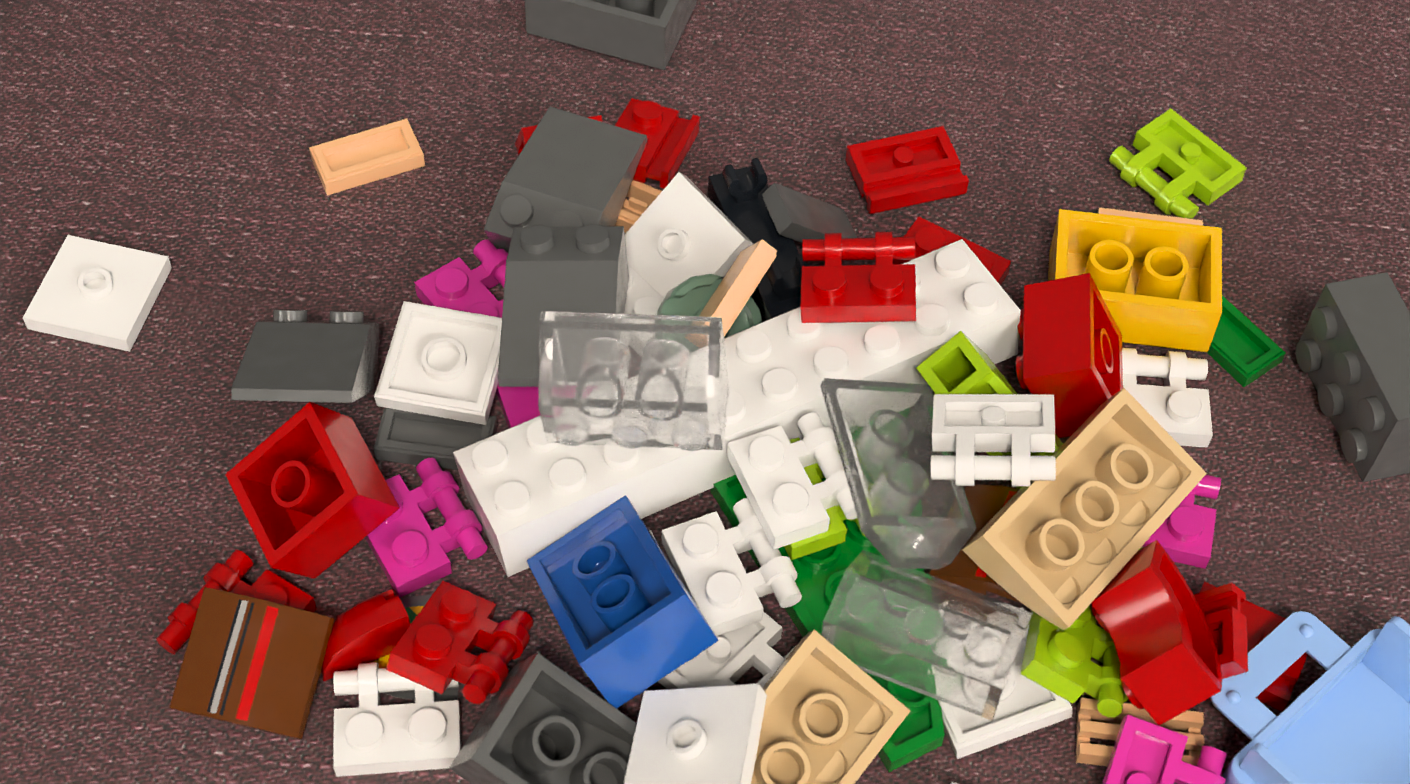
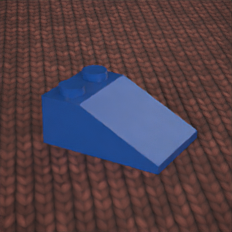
M626 495L527 560L579 665L608 703L616 709L633 697L643 693L648 687L687 661L694 659L699 653L719 641Z

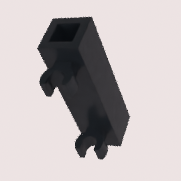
M754 158L749 167L734 169L732 164L724 167L722 173L708 176V198L753 244L763 239L777 250L776 258L751 295L760 310L763 323L801 306L802 266L809 265L807 261H803L802 254H799L793 239L779 235L762 196L769 188L767 185L768 177L759 158Z

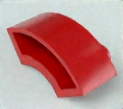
M1155 540L1134 554L1092 601L1091 605L1096 620L1110 634L1115 644L1120 661V679L1126 696L1136 708L1140 710L1145 709L1157 725L1160 726L1221 692L1222 672L1213 636L1196 598L1168 553L1158 540Z

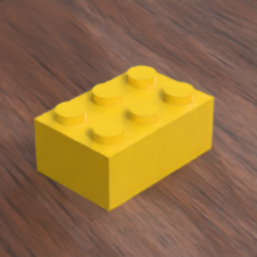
M1059 209L1050 246L1048 281L1090 273L1122 334V342L1208 352L1222 315V228Z

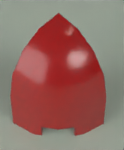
M393 589L360 601L336 617L321 668L323 682L334 678V671L353 670L358 668L359 663H370L390 654L410 626L409 616L399 596L395 597Z

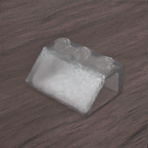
M541 312L538 406L547 443H561L567 446H579L582 444L612 445L630 449L658 447L680 448L686 451H698L701 449L723 450L730 389L722 317Z
M824 378L820 387L861 532L893 568L941 569L950 565L977 528L963 486H956V480H931V455H953L952 452H932L934 396L931 387L927 384Z
M862 550L844 572L823 620L821 636L864 672L993 721L1033 613Z

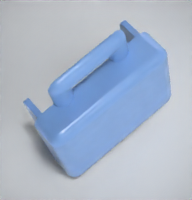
M1304 611L1294 612L1248 653V672L1222 679L1221 692L1211 697L1213 705L1252 740L1230 762L1222 776L1226 779L1225 784H1410V625L1398 616H1393L1382 629H1374L1368 632L1351 648L1313 614ZM1306 652L1326 672L1280 715L1276 716L1256 697Z

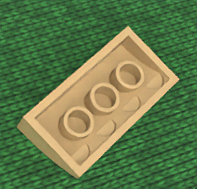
M1125 388L1103 402L1052 455L1055 456L1056 460L1055 481L1030 480V487H1021L962 549L988 576L1009 594L1063 630L1069 628L1207 474Z
M813 630L801 639L762 688L767 698L751 784H855L909 714L910 710L816 630Z

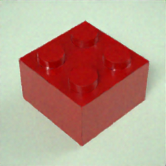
M1090 273L1024 285V309H1020V323L1017 325L1020 338L1023 341V355L1016 358V373L1021 388L1029 389L1031 394H1054L1055 434L1058 438L1071 436L1103 402L1123 389L1122 334Z
M312 402L307 403L225 474L270 567L313 579L317 578L400 509L353 419Z

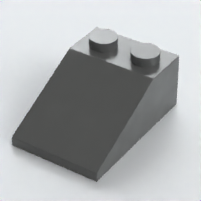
M550 106L502 181L483 229L491 243L497 249H504L508 252L514 227H529L533 225L583 227L591 224L604 227L615 226L648 141L647 135Z
M591 224L583 227H547L544 225L513 228L505 271L498 366L499 387L614 386L629 283L624 226L604 227Z
M273 309V319L258 321L255 324L231 388V400L353 403L377 389L379 322L364 321V311L332 310L330 311V320H308V310Z
M537 653L513 666L449 769L470 784H624L637 723Z

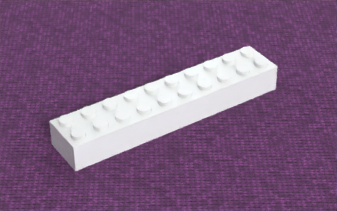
M961 239L903 263L915 264L916 321L802 323L801 308L798 307L619 382L614 386L607 387L453 452L464 493L505 573L510 577L530 568L527 563L528 559L625 495L642 519L714 487V483L736 475L727 458V443L780 425H782L789 440L797 437L803 440L804 437L797 422L802 416L811 412H816L824 426L832 428L835 434L933 392L916 367L960 331L983 350L994 364L1018 355L1019 332L1017 325L1020 323L1021 310L964 240Z

